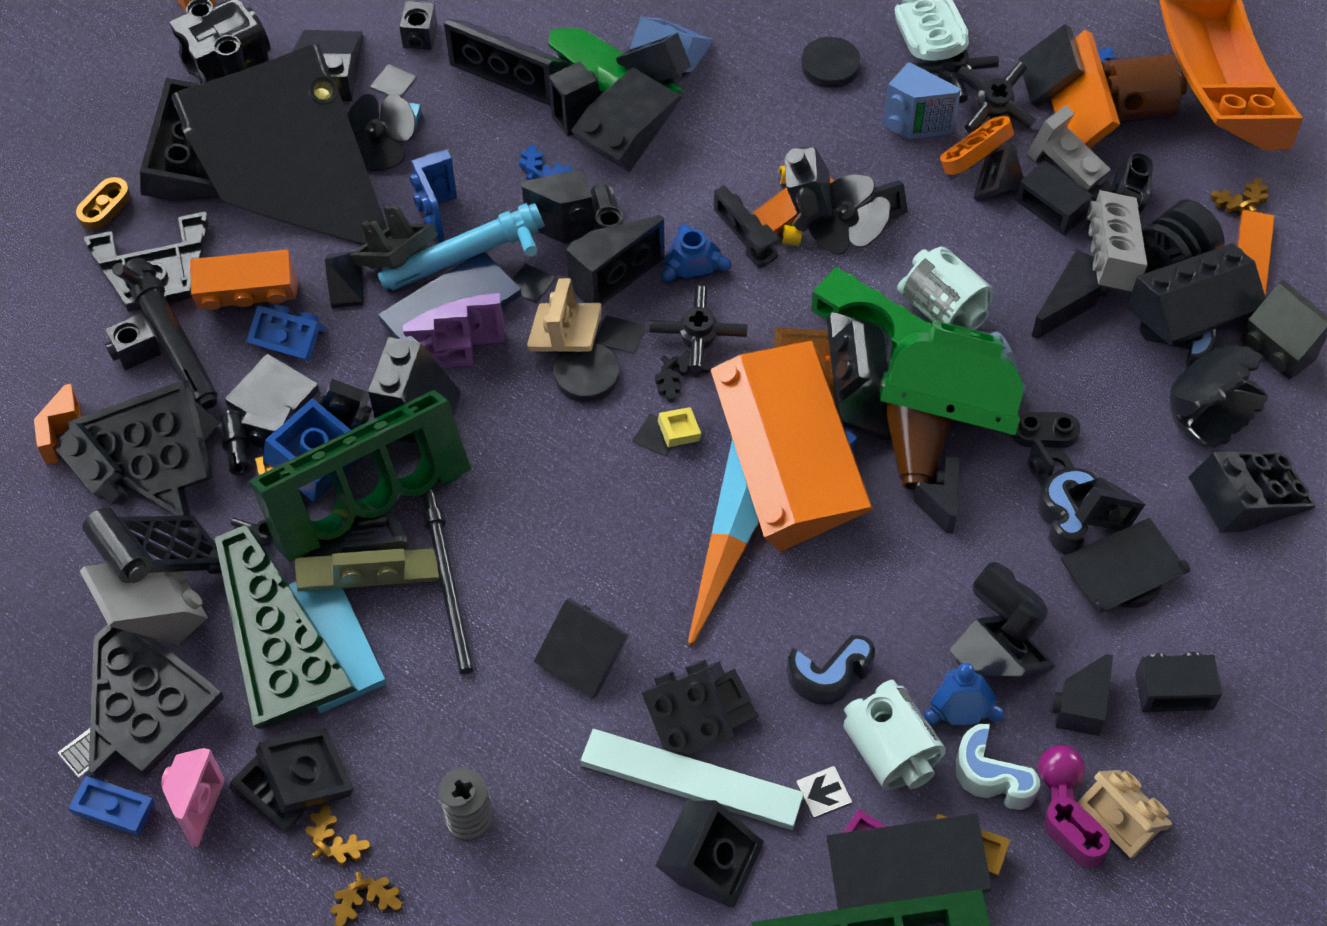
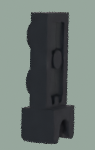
M725 185L714 190V211L746 246L748 258L757 267H763L774 261L779 254L773 247V244L780 242L775 232L767 224L762 226L758 217L755 214H750L744 207L740 197L737 194H732Z

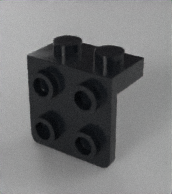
M706 659L695 662L685 667L687 673L678 676L675 675L674 671L664 673L654 678L655 685L642 692L664 750L686 756L725 743L733 737V730L714 684L716 680L725 675L720 661L709 665Z

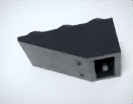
M1283 451L1213 452L1188 477L1220 533L1245 532L1316 507V504L1309 495V489L1301 482L1292 467L1291 460Z

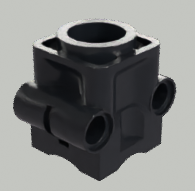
M192 0L186 7L187 14L169 22L173 35L179 41L178 53L181 63L189 74L198 78L200 84L269 61L268 52L271 51V46L266 31L253 9L250 7L245 8L240 0H225L214 6L209 0Z

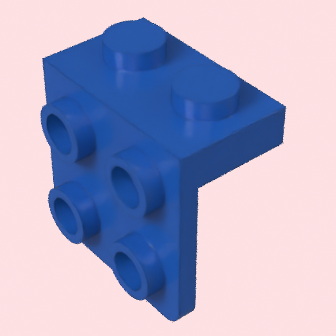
M448 149L412 160L414 174L409 175L412 188L417 193L413 195L418 213L424 212L426 216L423 218L424 224L434 225L438 234L435 237L438 243L445 241L438 204L457 198L452 158Z

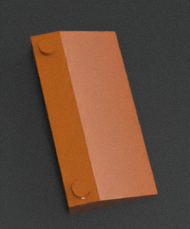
M813 341L741 354L710 369L764 538L779 552L873 510Z

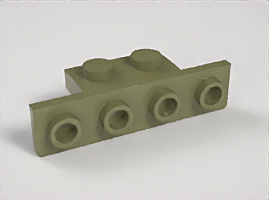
M433 548L335 553L332 556L295 559L297 592L439 581L438 565Z

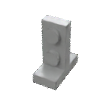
M1065 105L1044 122L1027 155L1036 162L1047 154L1078 185L1083 186L1089 191L1105 178L1111 169L1067 127L1075 113Z

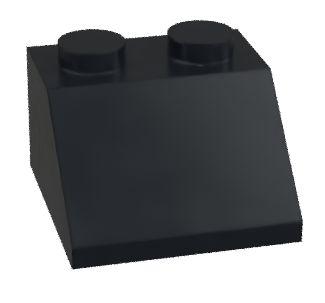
M583 168L521 182L523 204L527 203L529 206L535 203L545 227L538 229L539 233L565 244L582 238L590 231H594L592 195Z
M686 800L655 866L679 886L725 906L735 907L764 841L716 800Z

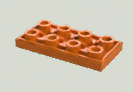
M1085 29L1075 37L1085 73L1053 95L1051 101L1055 113L1065 105L1075 113L1067 127L1091 149L1092 146L1106 135L1113 132L1120 125L1093 33Z

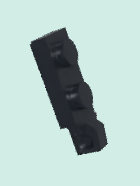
M75 422L53 447L92 494H95L99 499L105 498L111 505L119 504L122 506L130 497V494L119 483V480L122 478L120 474L122 470L87 428L81 423Z

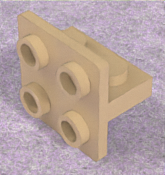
M571 278L558 279L555 292L550 293L549 303L538 305L527 343L528 350L543 352L591 351L602 312L601 304L576 303Z
M1120 770L1099 771L1094 776L1097 782L1077 802L1107 831L1109 837L1130 858L1135 857L1160 831L1168 830L1173 825L1166 817L1169 814L1167 809L1156 799L1151 798L1149 800L1139 790L1142 787L1141 783L1126 770L1124 772Z

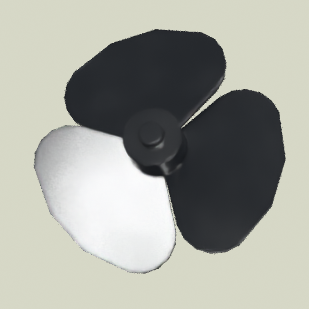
M371 94L362 95L351 106L347 116L366 170L386 171L404 161L405 149L393 139L399 142H407L414 136L415 114L406 100L397 94H391L382 102L379 120V103L376 97Z
M852 174L840 177L830 183L832 218L812 222L809 226L811 235L820 247L832 254L839 255L848 250L850 242L858 248H863L870 245L882 234L889 222L891 206L889 201L883 197H875L864 203L875 190V183L872 178Z

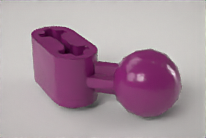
M1062 744L1052 746L1043 752L1037 766L1041 781L1051 789V803L1048 806L1044 822L1045 831L1076 863L1082 867L1095 868L1105 860L1110 846V837L1107 831L1074 801L1073 789L1082 782L1085 776L1084 760L1073 747ZM1065 816H1067L1070 819L1069 822L1067 820H1063L1059 823L1056 820V817L1062 819ZM1094 842L1098 846L1097 849L1091 847L1087 850L1084 844L1091 845Z

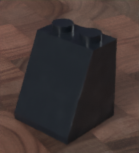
M388 337L368 390L374 419L432 390H435L449 401L454 416L461 397V391L425 347L418 342ZM414 432L397 439L418 444Z

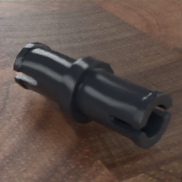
M228 410L229 421H227L224 412L220 415L224 435L221 441L222 448L227 452L230 473L237 476L244 475L242 464L247 473L251 470L247 451L249 440L247 434L243 431L240 412Z

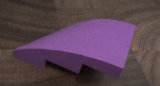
M500 293L463 298L428 310L403 325V334L406 337L412 336L418 343H421L441 368L474 366L473 344L505 342Z

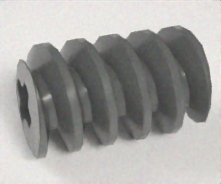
M458 768L448 772L439 784L438 795L449 832L455 838L461 840H474L481 837L489 829L492 822V809L484 778L478 772L469 768Z

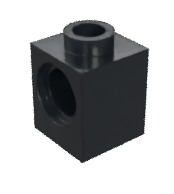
M405 1L400 22L403 48L432 50L437 28L435 4Z
M142 313L105 329L110 340L105 343L107 351L113 361L120 360L125 371L161 355L154 334Z

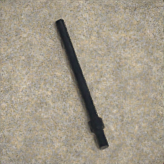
M432 487L422 494L425 507L423 519L425 528L430 531L437 560L438 573L459 673L465 675L473 672V665L443 530L446 524L444 513L438 506L435 488Z

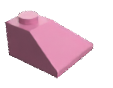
M205 748L177 754L172 766H168L165 769L161 781L163 792L190 845L198 847L225 782L211 750Z

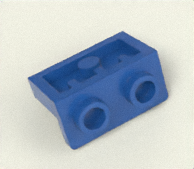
M270 303L269 308L257 305L246 342L310 361L318 333H325L327 328L318 323L319 317L300 311L299 316L288 314L289 308Z

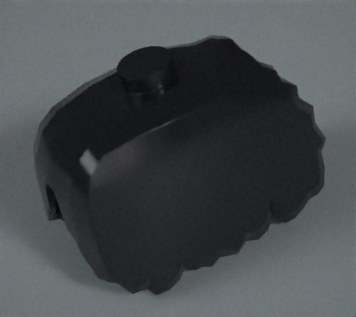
M1238 345L1225 346L1201 356L1181 373L1171 386L1169 397L1171 414L1180 432L1201 446L1217 447L1220 444L1230 442L1232 434L1240 432L1243 427L1249 425V421L1255 417V412H1261L1268 399L1264 389L1259 387L1256 382L1248 380L1250 376L1249 371H1256L1259 368L1263 356L1260 353L1254 352L1250 347Z

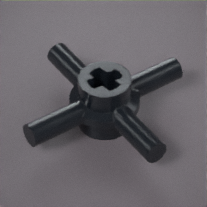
M965 49L960 54L948 59L912 64L931 74L938 73L939 78L961 89L959 103H964L968 100L964 81L956 76L960 68L964 66L970 71L998 68L999 57L996 55L969 58V54Z
M1017 62L1004 79L996 78L988 82L983 81L966 67L962 66L956 76L978 92L977 98L980 106L964 126L967 132L972 133L979 128L988 116L996 117L1005 113L1027 129L1032 127L1036 119L1014 104L1012 89L1027 70L1024 63Z
M702 285L695 287L694 307L686 312L681 321L650 320L649 333L680 334L686 345L691 348L689 369L692 372H701L703 370L704 349L711 345L716 336L747 337L748 324L717 323L712 313L706 309L708 289Z

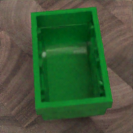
M933 320L930 333L915 332L905 336L898 342L893 351L888 372L884 371L880 384V398L883 402L1016 435L1020 421L1018 410L1023 394V384L1014 363L1002 352L1003 344L999 337ZM948 405L954 406V410L952 412H948L946 410V407Z

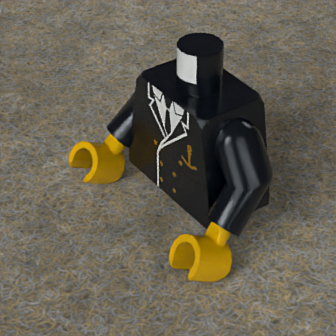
M814 147L791 149L785 155V166H780L778 173L782 174L780 184H786L787 191L797 212V217L793 221L794 226L784 225L782 235L784 237L782 244L799 245L802 232L806 231L812 222L832 218L829 170Z

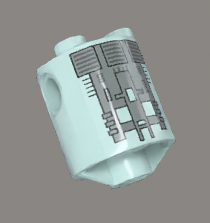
M941 246L930 252L926 249L921 250L912 261L914 267L899 282L897 290L931 322L936 320L972 330L979 328L989 315L988 307L993 299V288L946 247Z
M889 680L881 684L876 689V693L866 700L857 699L845 707L844 712L847 718L844 720L843 727L882 788L894 790L908 785L910 789H915L927 783L934 776L935 772L932 768L944 756L946 748L906 688L898 686L894 680Z

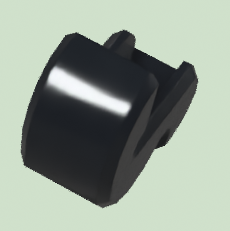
M988 563L972 584L974 594L1006 621L1000 632L1011 639L1018 641L1029 640L1048 615V608L1044 601L1029 587L1016 581L1014 573L1000 563Z

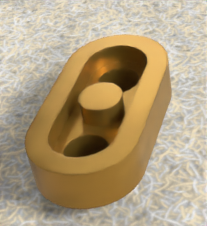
M116 177L102 181L77 207L76 215L80 225L87 230H99L105 227L129 202L131 194L127 183L123 179Z

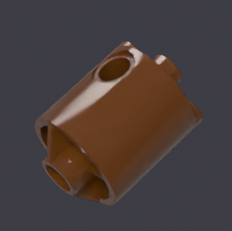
M1172 54L1101 62L1119 121L1176 114L1180 99L1187 92V79L1183 72L1178 70L1176 60Z

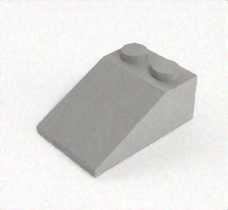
M108 564L84 566L80 570L108 626L179 645L208 618L201 606L202 600L200 596L191 589L186 580L188 577L186 571L148 573L139 582L124 583L116 576Z

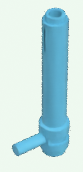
M525 203L520 205L517 211L501 213L496 220L407 257L406 263L396 269L382 267L383 271L378 273V277L384 290L391 289L394 291L507 242L513 244L520 241L527 256H534L537 253V247L532 235L539 233L538 229L545 227L536 204L533 203L528 206Z

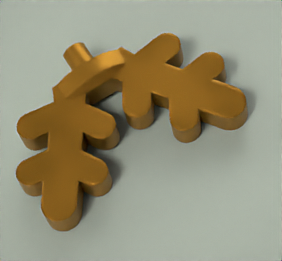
M1254 178L1252 184L1246 183L1243 197L1241 194H1235L1234 197H1231L1229 190H1223V193L1214 190L1211 192L1210 199L1215 202L1216 208L1226 206L1225 211L1229 214L1235 211L1242 212L1243 210L1257 212L1256 208L1259 207V204L1266 203L1268 200V186L1262 185L1260 178Z
M322 805L319 815L317 813L310 815L311 823L316 826V829L312 826H307L305 831L306 835L313 840L312 845L317 849L311 854L313 859L317 860L323 855L328 860L334 859L339 866H345L347 856H350L354 862H359L361 854L367 853L370 850L368 840L358 841L357 836L352 834L348 842L343 844L342 837H335L334 830L327 829L337 825V819L334 815H331L329 805ZM334 839L333 845L331 847H328L324 843L326 841Z
M362 872L355 873V882L348 884L346 890L336 891L334 894L335 899L342 901V903L333 905L330 908L332 915L336 916L335 925L346 926L348 918L351 921H355L358 918L357 913L352 909L353 905L355 904L357 907L364 905L363 899L358 895L359 891L368 889L366 899L370 904H373L376 901V897L380 899L378 907L381 912L387 911L388 906L393 911L399 912L402 909V903L397 898L400 895V890L398 887L386 890L385 888L390 885L387 877L374 881L372 877L364 879Z

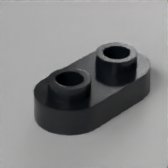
M1024 412L1019 414L1020 421L1016 435H1012L1016 443L1024 447H1032L1033 441L1040 439L1045 448H1067L1076 443L1080 433V423L1073 415L1068 413ZM1026 425H1033L1034 428H1029ZM1059 425L1066 426L1067 428H1061Z

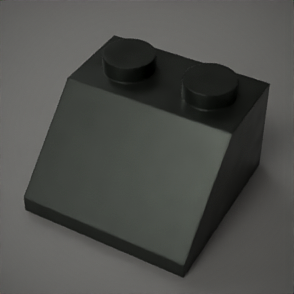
M1282 280L1248 319L1241 339L1253 351L1260 353L1276 371L1281 372L1291 380L1317 360L1327 338V315L1285 280Z

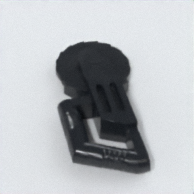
M395 512L384 513L374 518L358 516L355 517L350 531H346L340 537L331 540L318 539L320 547L312 550L306 557L391 549L405 550L409 547V537ZM388 527L392 537L380 538L375 528Z

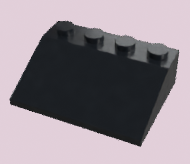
M166 78L140 168V191L143 196L173 201L218 195L199 159L194 153L189 154L181 131L182 125L171 97L180 90L199 85L198 83Z

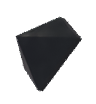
M1011 142L996 148L985 156L973 197L976 201L1018 191L1020 181L1024 177L1015 146Z
M355 251L331 253L324 259L331 308L363 305L361 266H355L350 257V254Z

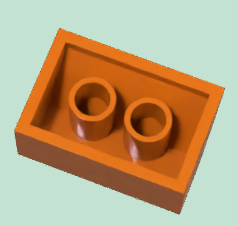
M288 249L190 259L191 295L198 309L216 310L221 306L231 305L248 307L253 305V303L261 302L278 304L286 300L296 299L299 280Z

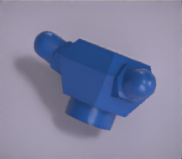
M683 224L679 226L677 236L671 241L664 262L667 263L665 265L666 268L661 272V278L665 282H672L677 276L690 279L709 275L717 269L725 272L731 268L732 263L729 258L722 256L721 250L700 230L691 229L689 225Z
M962 663L958 669H953L944 676L943 682L930 701V708L923 715L930 726L935 725L939 721H944L946 724L953 726L978 724L981 718L985 719V717L993 722H998L1003 719L1004 711L1000 706L996 705L995 699L997 697L982 675L975 673L974 667L970 663Z

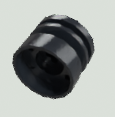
M1190 199L1179 200L1164 212L1160 218H1157L1142 230L1147 261L1146 268L1149 272L1223 247L1225 244L1224 232L1216 217L1202 204Z

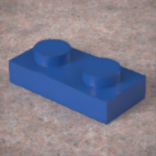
M85 775L68 809L73 815L139 837L156 803L151 797Z

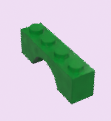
M837 267L813 290L811 311L827 320V316L835 312L858 321L875 324L884 330L892 344L890 360L896 345L905 336L915 332L930 333L932 323L925 322L912 314L906 307L897 305L884 297L880 291L871 289L858 281L854 275L845 273Z

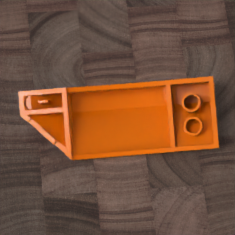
M1159 0L1166 31L1180 68L1191 89L1213 122L1262 150H1291L1303 117L1270 71L1254 37L1243 1Z

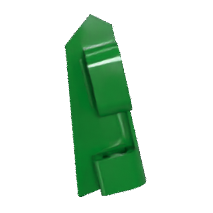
M578 28L551 29L548 46L558 53L559 58L567 61L569 66L580 61L588 71H593L599 83L597 92L599 90L605 92L629 71L616 61V57L623 54V52L586 30ZM665 80L659 82L675 93H682V89L674 83L666 84Z

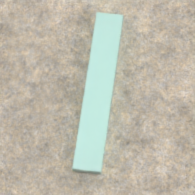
M592 729L581 758V766L691 800H716L730 812L792 831L804 796V792L596 729Z

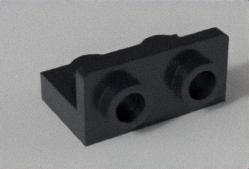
M334 379L331 380L319 401L321 406L351 430L367 423L372 411V407L367 406L369 401L367 391Z

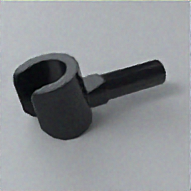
M235 517L231 520L232 526L239 528L247 525L252 529L263 546L270 543V538L261 534L263 531H269L265 520H261L257 524H251Z

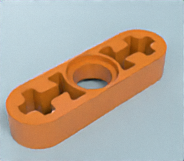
M999 116L990 119L940 156L944 173L956 175L966 171L1014 135L1010 118Z

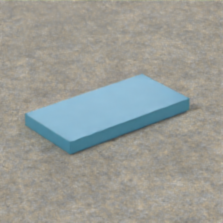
M297 583L289 584V587L358 689L356 692L318 706L319 714L387 685L343 588L297 592Z

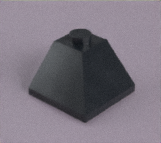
M1001 616L975 619L950 648V651L956 656V662L959 666L962 663H970L974 667V672L982 676H1023L1050 671L1056 666L1031 639L1018 641L1001 633L1000 630L1006 623Z

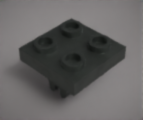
M388 205L383 210L389 227L382 231L376 221L371 223L368 221L363 222L361 227L367 243L350 254V257L355 266H366L370 269L378 267L396 269L404 265L406 258L411 254L420 252L428 247V242L438 235L434 225L409 224L398 205L394 207Z

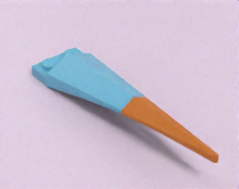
M733 439L688 643L690 647L695 644L723 588L759 525Z

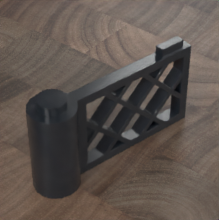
M101 508L91 513L83 522L82 531L116 576L124 583L139 582L148 573L207 570L209 574L222 573L216 543L194 516L118 517L111 508ZM181 528H188V530H189L191 533H189V532H187V531H185V530H183V529H181ZM155 529H159V530L163 531L164 533L170 535V537L167 536V535H165V534H163V533H161V532H159V531H157V530H155ZM131 530H133V531H135V532H137V533L143 535L144 537H141V536H139V535H137V534L131 532ZM175 538L178 539V540H180V541H182V542H184V543H186V544H188V545H190V546H192V548L189 547V546H187V545H185V544H183V543H181V542H179V541H177V540H175ZM149 539H151L152 541H154V542H156V543H158V544H160V545L166 547V549L163 548V547H161V546H159V545H157V544H155V543H153V542H151V541H149ZM198 550L204 552L205 554L209 555L210 557H208V556H206V555H204V554L198 552ZM171 551H174V552H176V553H178V554H180V555H182V556H184V557H186V558H188V559H184V558H182V557L176 555L175 553H173V552H171ZM148 553H150V554H152V555H154V556H156V557H158V558H160V559H162V560H153L152 557H151Z

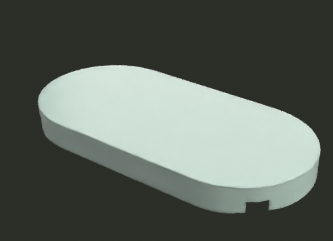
M902 0L901 5H896V23L909 51L915 57L923 60H943L954 57L967 48L969 44L968 29L953 0Z

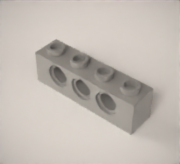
M1100 190L1096 202L1091 201L1087 211V220L1091 221L1089 236L1093 237L1091 253L1095 254L1093 270L1097 271L1099 285L1132 291L1137 276L1143 275L1147 267L1137 198Z

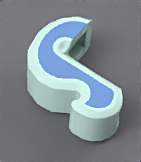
M978 724L968 730L962 738L956 758V777L963 789L976 797L990 798L1003 793L1006 795L1004 805L1010 809L1022 810L1030 807L1035 801L1040 787V779L1033 768L984 757L990 724Z

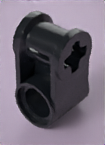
M1141 152L1131 154L1117 170L1111 193L1137 198L1139 214L1145 208L1150 196L1149 189L1154 171L1152 159Z

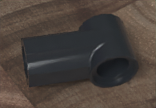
M604 183L594 185L590 192L592 195L593 219L596 230L623 224V212L618 207L613 188L606 186Z

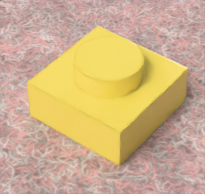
M691 407L659 413L658 423L668 447L700 441L701 431Z

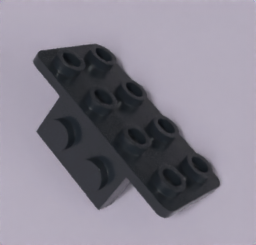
M832 312L827 316V328L835 403L843 426L890 440L887 402L881 401L880 384L884 371L888 372L883 332L880 328Z

